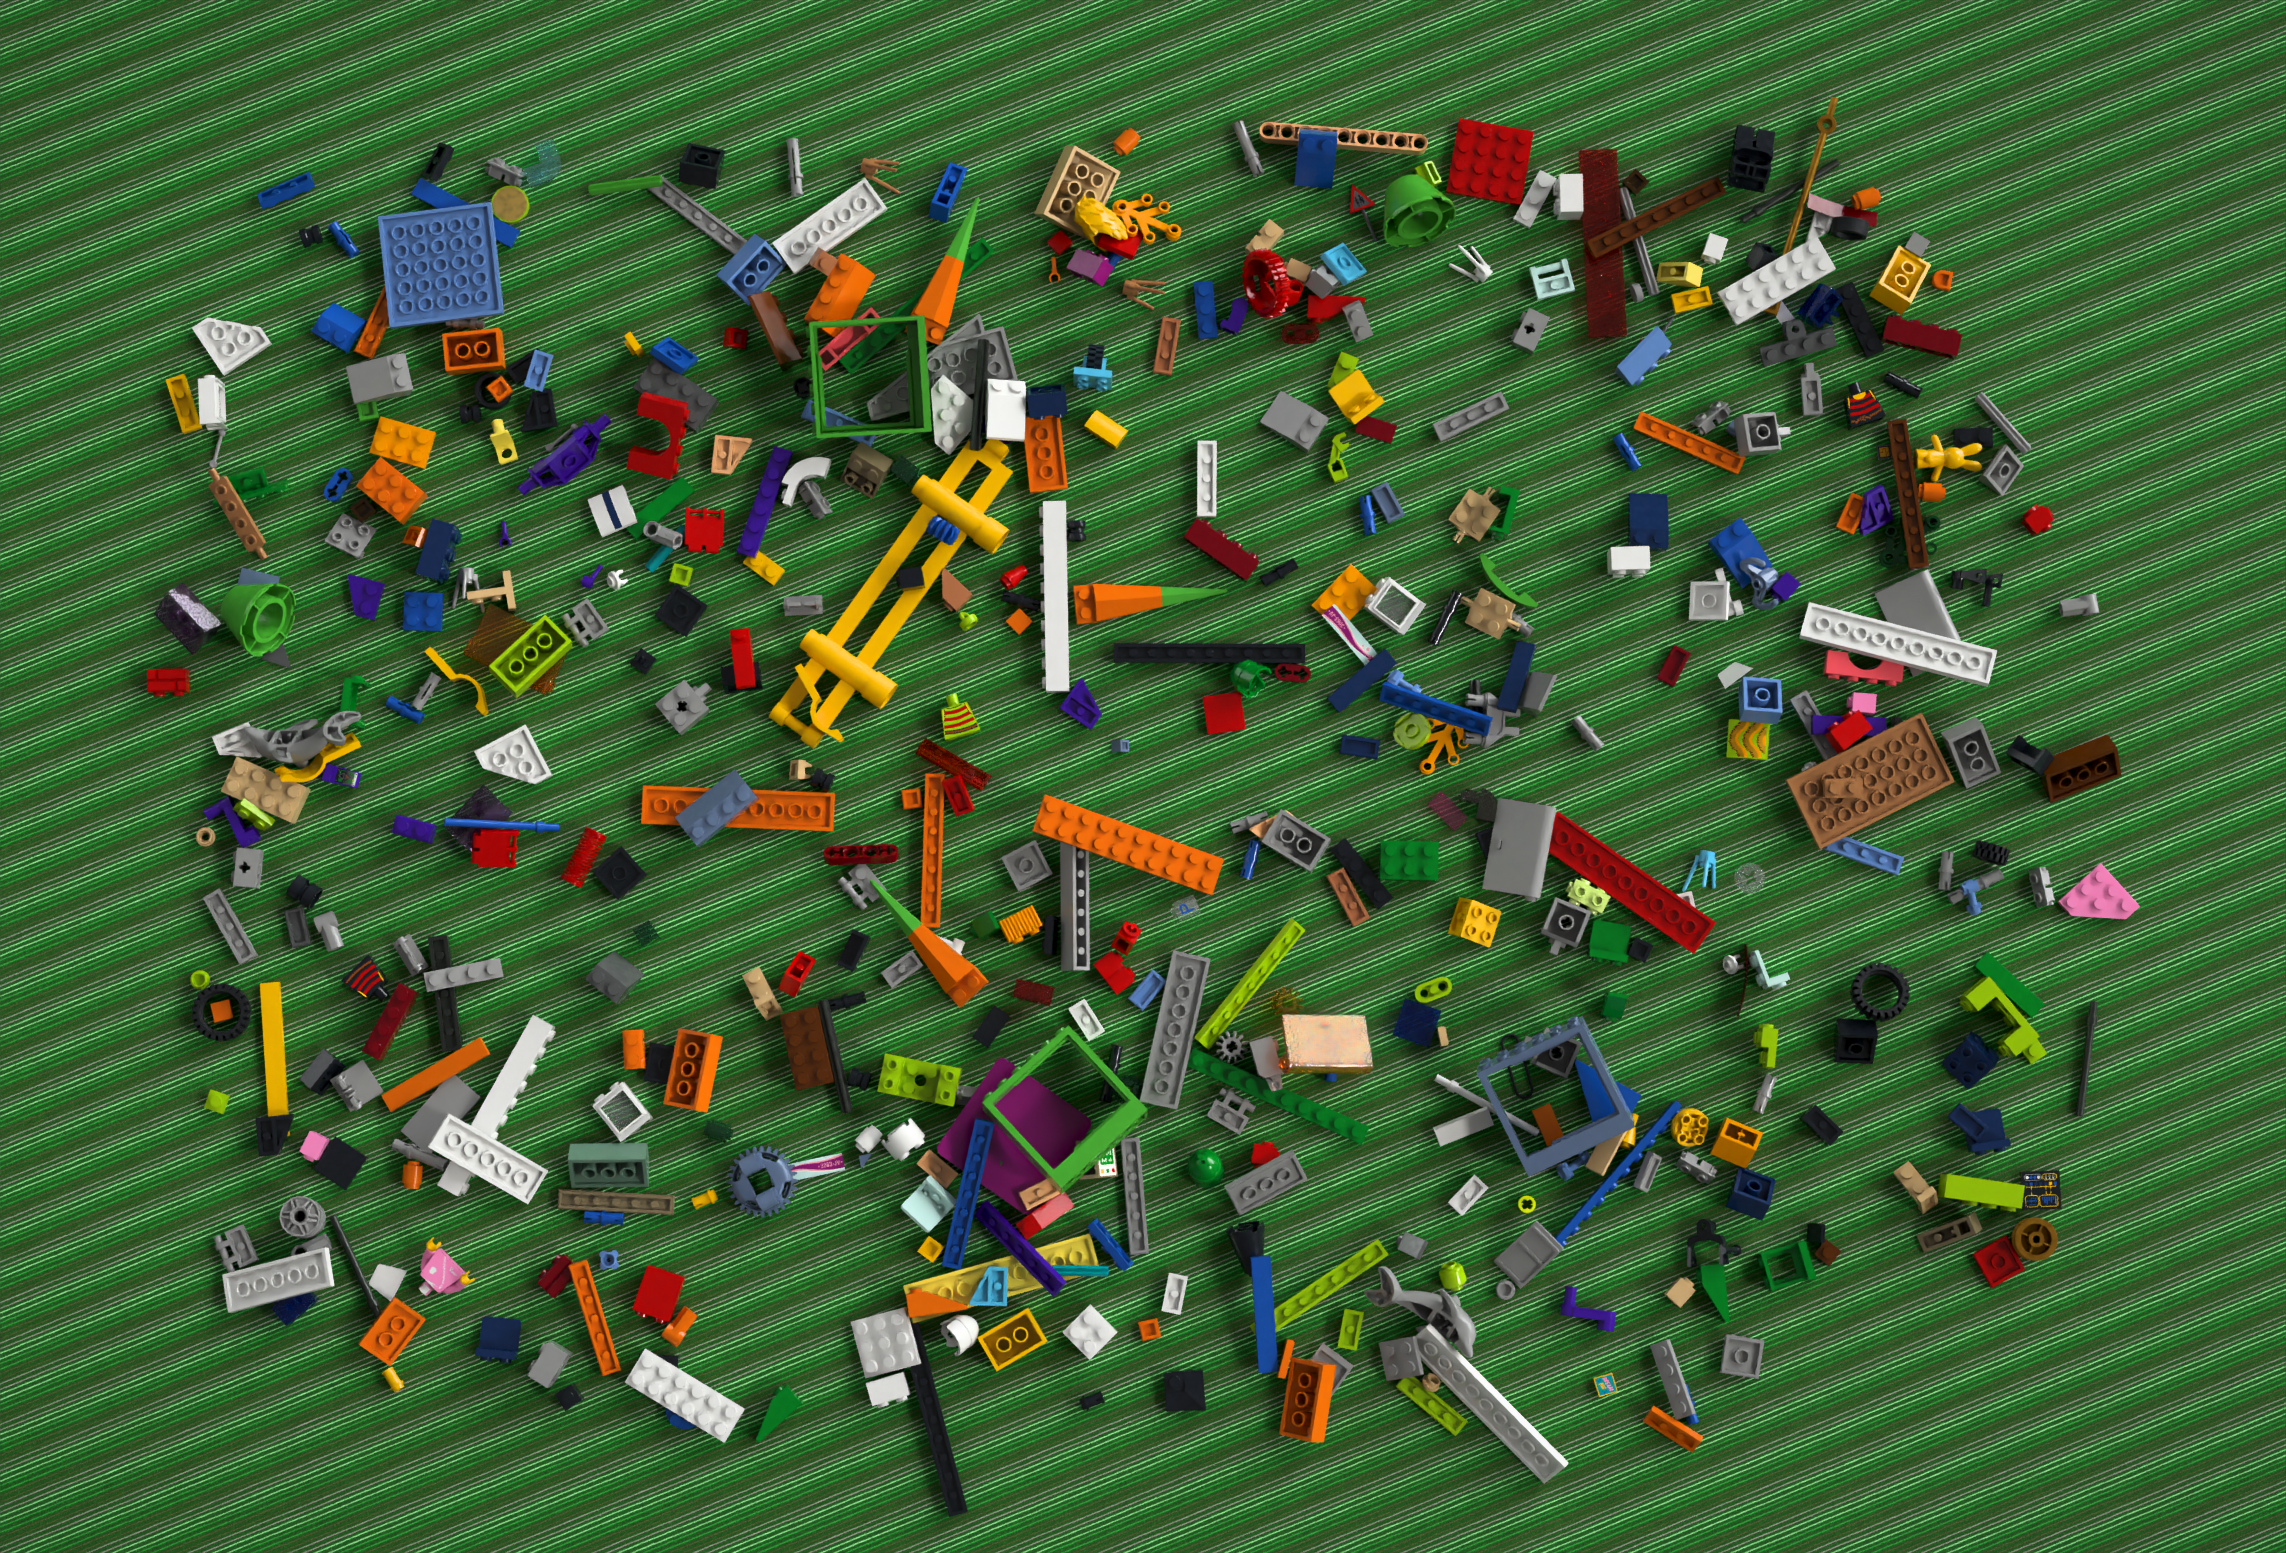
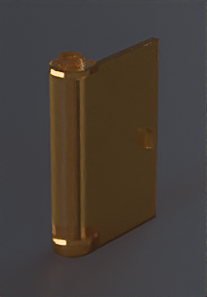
M489 604L474 638H471L467 643L463 655L489 667L533 624ZM568 652L529 688L545 696L548 693L551 694L556 686L554 681Z
M1365 1015L1280 1016L1286 1053L1279 1060V1067L1283 1073H1371L1373 1061Z

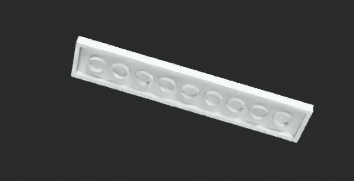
M1811 602L1808 604L1799 637L1803 640L1988 687L1997 650Z
M1430 1323L1416 1335L1421 1360L1544 1484L1567 1466L1568 1462Z

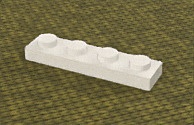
M1198 441L1197 517H1216L1217 441Z

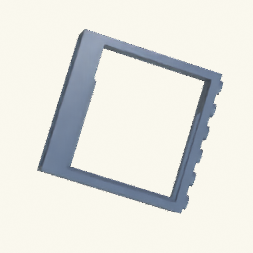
M1574 1016L1567 1020V1024L1562 1026L1560 1024L1555 1025L1546 1034L1538 1033L1527 1043L1521 1041L1514 1045L1515 1048L1510 1051L1507 1049L1502 1050L1493 1059H1490V1057L1485 1058L1479 1062L1480 1065L1477 1067V1075L1528 1177L1634 1128V1118L1583 1016L1579 1018ZM1578 1036L1616 1112L1552 1141L1551 1146L1534 1151L1527 1156L1488 1075L1509 1065L1515 1066Z

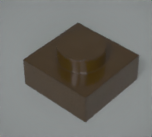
M1635 168L1622 184L1633 195L1637 196L1649 183V180Z
M365 496L350 507L362 524L377 513Z

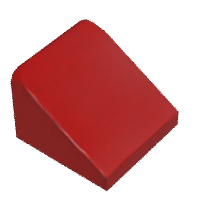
M1061 230L1046 242L1058 257L1073 245V242Z
M734 327L726 328L723 347L745 350L748 331Z

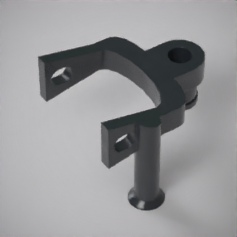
M1987 569L1952 571L1951 588L1963 590L1964 581L1985 584L1981 606L1992 608L1990 606L1993 587L2001 589L2003 574L1986 575ZM1995 578H1998V583H1994Z
M1701 1219L1697 1223V1235L1687 1240V1267H1697L1694 1246L1699 1242L1711 1240L1719 1244V1265L1729 1264L1728 1255L1730 1254L1739 1256L1741 1254V1247L1739 1245L1726 1247V1238L1723 1235L1714 1233L1717 1227L1716 1223L1709 1219Z

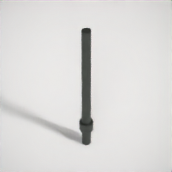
M1837 159L1816 170L1813 181L1839 166ZM1806 177L1763 204H1757L1752 207L1750 212L1740 217L1741 222L1745 224L1754 217H1760L1764 214V211L1802 189Z
M2090 1001L2089 1014L2086 1016L2085 1022L2087 1030L2076 1116L2084 1117L2094 1029L2098 1021V1017H2096L2098 1002Z
M334 1215L329 1219L368 1301L366 1304L369 1310H372L375 1319H377L381 1314L378 1299L374 1298L337 1215Z

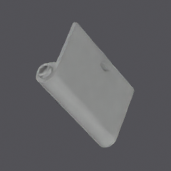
M1928 569L1875 593L1887 622L1961 641ZM1909 667L1913 677L1925 672Z
M1502 798L1498 799L1482 889L1521 895L1525 897L1524 900L1536 902V899H1540L1556 814L1555 807Z

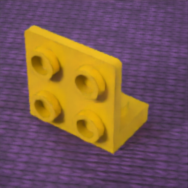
M1356 369L1328 390L1347 421L1354 425L1385 402L1380 395L1373 391L1359 369Z
M1459 897L1447 934L1490 947L1501 911L1477 901Z

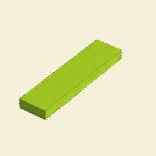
M1414 1376L1402 1378L1395 1385L1453 1435L1456 1436L1468 1422L1435 1393L1427 1391L1423 1387V1383Z

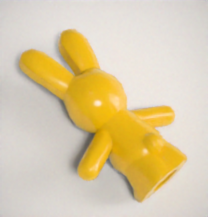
M1932 435L1931 441L1934 449L1914 450L1915 469L1935 467L1931 475L1932 482L1938 480L1943 466L1950 469L1961 467L1974 472L1982 469V465L1979 462L1964 459V456L1977 454L1982 450V445L1979 443H1973L1962 448L1949 447L1943 450L1938 436Z

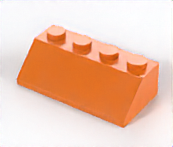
M841 253L836 265L804 318L805 323L809 325V322L852 319L876 275L857 261ZM847 327L817 328V330L835 338Z
M678 1029L663 1104L708 1112L723 1039L722 1036Z
M1291 1357L1279 1435L1307 1442H1324L1336 1365Z

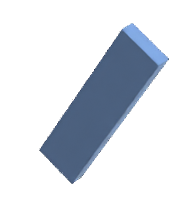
M808 399L801 418L810 422H816L815 415H811V403H814V401ZM825 407L826 427L865 424ZM876 435L848 436L847 438L859 443L863 442L871 447Z
M1844 837L1826 846L1824 849L1898 876L1904 857L1849 837Z

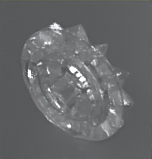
M1753 863L1741 865L1734 875L1737 888L1747 894L1758 892L1764 886L1766 878L1763 869ZM1754 871V873H1753V874H1754V875H1753V878H1754L1757 882L1751 881V882L1746 886V884H1747V878H1745V876H1743V874H1744V875H1750V874Z

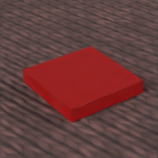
M1138 229L1136 236H1128L1127 240L1122 238L1118 240L1103 233L1097 246L1133 260L1144 236L1140 229Z
M1233 692L1202 697L1208 735L1246 730L1241 693Z
M2006 1235L1972 1253L1990 1288L2025 1270Z

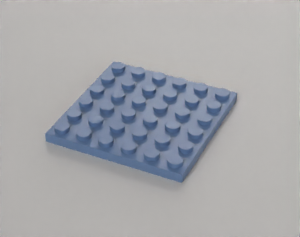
M491 202L378 216L389 325L391 329L504 315Z

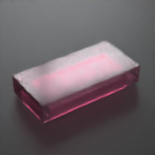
M1442 791L1427 804L1454 832L1468 819Z

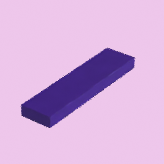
M1812 715L1811 735L1824 736L1829 731L1828 727L1836 721L1840 723L1843 720L1842 716ZM1865 717L1873 729L1862 737H1872L1886 730V718Z

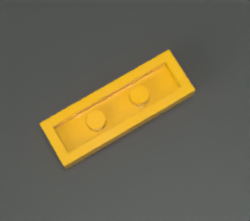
M185 374L166 379L182 433L187 434L202 429Z

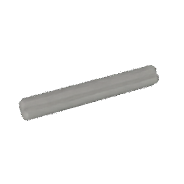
M1983 392L1979 393L1975 397V401L2022 454L2028 452L2031 449L2030 444Z

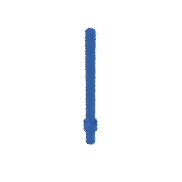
M444 818V826L535 830L537 833H544V831L559 832V824H549L544 821L530 823Z

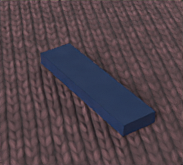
M1517 641L1497 704V710L1516 713L1536 651V644Z
M1386 649L1381 650L1326 699L1340 713L1395 666L1397 662Z

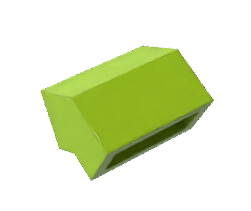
M1433 161L1425 162L1414 170L1416 175L1421 176L1434 187L1442 182Z

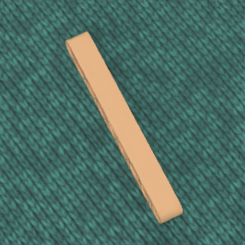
M1265 122L1260 126L1259 130L1261 141L1272 144L1298 146L1299 130L1310 129L1337 132L1338 137L1341 135L1347 136V142H1341L1337 137L1336 149L1422 155L1428 145V140L1424 135L1276 122ZM1265 129L1272 130L1273 134L1271 136H1265L1263 134V131ZM1287 130L1292 135L1289 138H1285L1281 133ZM1365 137L1367 142L1361 144L1357 141V138ZM1383 138L1386 144L1378 145L1376 140ZM1403 140L1405 145L1398 147L1395 141ZM1420 141L1424 147L1416 148L1414 142Z

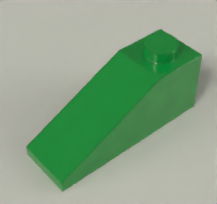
M1719 1263L1698 1265V1270L1695 1271L1696 1280L1700 1281L1702 1289L1723 1322H1730L1724 1265H1719Z
M781 1385L773 1393L775 1397L771 1400L756 1438L758 1443L803 1403L789 1385L785 1388Z

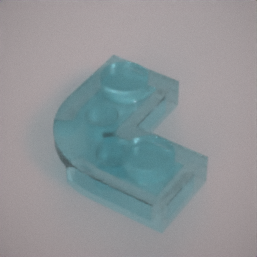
M553 139L535 145L541 163L524 169L531 188L553 180L561 170V159Z

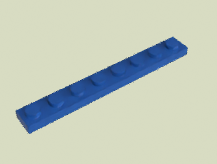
M978 1117L975 1119L942 1266L961 1270L995 1121Z

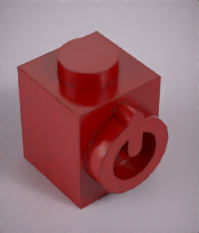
M2035 504L2022 515L2024 520L2021 523L2032 536H2035L2040 531L2044 533L2051 528L2052 525L2050 523L2054 518L2049 508H2044L2043 505L2039 507Z
M1125 921L1111 947L1127 956L1142 930L1135 923L1132 924Z
M1262 1141V1145L1254 1144L1251 1163H1254L1253 1168H1258L1280 1156L1277 1147H1273L1274 1143Z

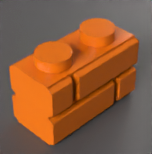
M644 1030L622 1031L624 1069H645Z

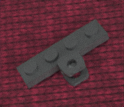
M1792 319L1782 323V333L1785 340L1758 349L1762 364L1766 367L1837 346L1833 327L1806 334L1803 322Z

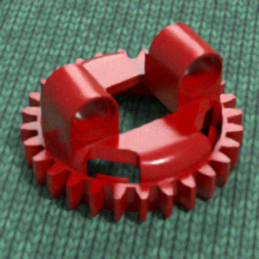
M1267 248L1256 249L1246 256V260L1243 261L1244 266L1241 268L1243 270L1241 274L1243 281L1241 283L1244 284V289L1242 290H1245L1246 295L1244 297L1248 298V304H1251V309L1255 310V314H1259L1260 317L1265 319L1276 318L1285 312L1286 307L1298 303L1304 286L1297 280H1288L1289 277L1286 276L1287 270L1283 265L1284 260L1275 252L1272 253L1271 249L1267 250ZM1254 275L1259 277L1260 291L1258 292L1255 290ZM1267 281H1274L1275 292L1267 283Z

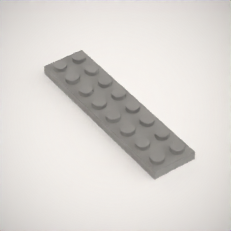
M1173 950L1140 1102L1176 1110L1178 1108L1211 959Z

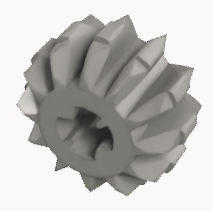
M1226 1031L1227 1039L1220 1035L1219 1039L1223 1043L1216 1042L1215 1044L1222 1047V1049L1216 1050V1053H1224L1220 1057L1221 1060L1228 1056L1227 1063H1230L1231 1057H1233L1235 1063H1238L1236 1056L1238 1055L1241 1059H1244V1055L1240 1051L1248 1052V1049L1241 1048L1248 1043L1247 1041L1240 1043V1040L1244 1037L1242 1034L1237 1039L1235 1038L1236 1031H1233L1232 1037ZM1234 1042L1236 1043L1234 1046L1237 1045V1050H1233L1232 1053L1228 1052L1229 1048L1226 1049V1045Z

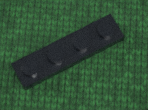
M1853 282L1836 288L1834 292L1865 358L1867 359L1883 352L1884 347Z
M1346 838L1330 849L1332 854L1378 910L1393 898Z

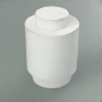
M873 1125L866 1127L855 1139L857 1142L855 1146L862 1153L865 1151L869 1153L881 1141L880 1138L883 1134Z

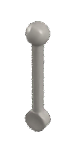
M572 424L571 428L552 444H547L545 446L546 451H553L555 445L578 428L577 424Z
M223 429L218 431L219 438L214 457L209 463L212 468L218 466L216 460L222 438L226 434Z

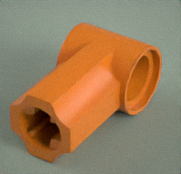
M684 1306L674 1321L670 1322L663 1331L661 1337L677 1347L698 1315Z

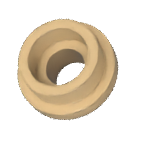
M203 827L196 833V841L201 846H210L215 841V832L208 827ZM207 833L209 839L205 841L203 835Z
M1432 1373L1424 1375L1422 1377L1423 1387L1427 1391L1436 1392L1439 1389L1440 1380Z

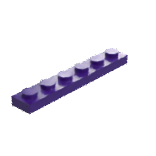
M774 446L737 549L738 554L756 559L782 486V480L792 458V451Z
M988 1200L983 1202L974 1214L976 1218L1053 1297L1058 1295L1066 1284L1062 1276Z

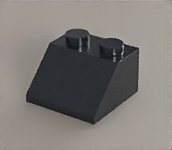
M688 143L680 161L678 182L702 186L707 189H716L720 180L726 150Z
M1837 1019L1834 1033V1063L1873 1064L1878 1039L1876 1021Z

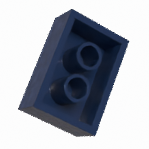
M432 518L416 569V574L422 579L443 585L445 581H448L450 576L449 566L456 557L455 546L456 544L459 545L462 536L460 530L454 524Z

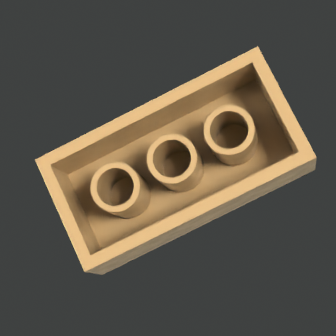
M236 757L221 792L239 800L245 798L259 809L295 824L311 789L296 782H281L280 775H276V773Z

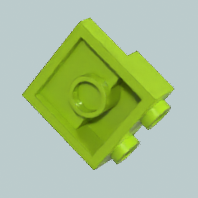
M1759 1024L1757 1032H1754L1753 1043H1756V1048L1763 1049V1052H1760L1759 1063L1762 1064L1761 1068L1767 1069L1775 1068L1778 1029H1773L1774 1025Z

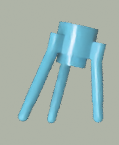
M1700 850V854L1695 855V861L1684 883L1682 892L1686 891L1698 863H1700V867L1704 868L1702 887H1706L1708 868H1711L1712 888H1716V859H1714V852Z

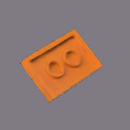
M394 1296L358 1344L391 1366L426 1319Z

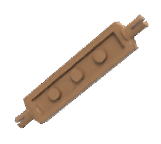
M215 467L207 471L213 479L209 488L248 552L256 551L260 560L267 558L268 556L262 548L266 541L228 477H220Z

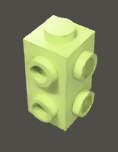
M1580 878V880L1575 879L1574 882L1570 881L1565 890L1568 893L1566 897L1570 899L1569 903L1586 907V910L1591 911L1592 915L1596 916L1597 913L1601 915L1611 896L1607 895L1599 887L1597 889L1591 887V883L1583 878Z

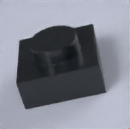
M1635 937L1627 955L1645 963L1654 945Z

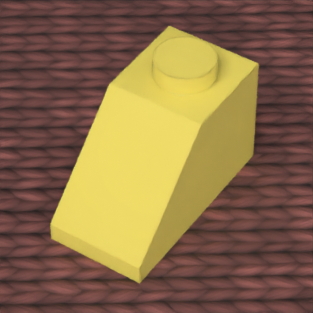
M1690 262L1659 263L1656 281L1682 287H1700L1703 268Z

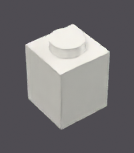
M1710 233L1701 258L1705 259L1704 262L1711 265L1719 264L1728 239Z

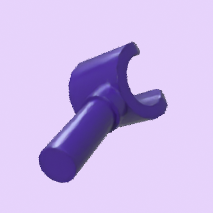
M501 521L502 538L499 544L503 547L502 541L507 539L510 547L512 541L508 537L506 521Z
M599 564L591 574V577L584 575L581 581L582 586L592 588L595 578L603 566Z

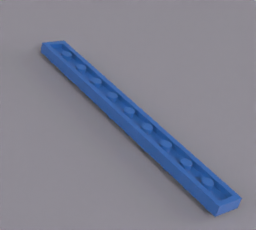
M1675 1100L1635 1144V1147L1628 1152L1554 1237L1563 1247L1567 1243L1565 1239L1569 1235L1573 1236L1579 1230L1578 1224L1582 1220L1586 1221L1592 1215L1591 1209L1595 1205L1598 1207L1605 1200L1604 1194L1607 1191L1612 1192L1618 1185L1616 1183L1620 1176L1624 1178L1631 1170L1629 1166L1632 1162L1637 1163L1643 1156L1641 1152L1646 1147L1649 1149L1656 1141L1654 1137L1658 1133L1662 1134L1668 1128L1666 1123L1671 1118L1674 1119L1676 1114L1681 1111L1679 1109L1682 1105Z

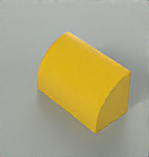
M1098 410L1091 415L1084 425L1085 430L1115 450L1128 433L1127 429Z

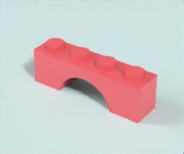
M870 307L857 319L881 317ZM879 325L848 326L818 351L819 356L822 358V368L825 371L829 369Z
M1828 650L1825 652L1823 675H1827L1828 679L1839 680V677L1847 678V681L1858 682L1860 679L1866 680L1867 684L1885 682V686L1896 687L1897 684L1902 682L1904 665L1882 660L1875 669L1863 670L1856 667L1850 661L1847 652Z

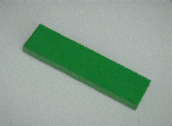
M682 476L635 516L638 523L626 527L627 530L638 540L644 535L643 528L649 521L657 523L691 496L695 492L694 489Z
M1988 952L1974 965L1985 977H1990L1999 989L2030 1018H2033L2045 1005Z

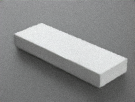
M1486 1106L1435 1126L1433 1129L1439 1145L1443 1146L1494 1124Z

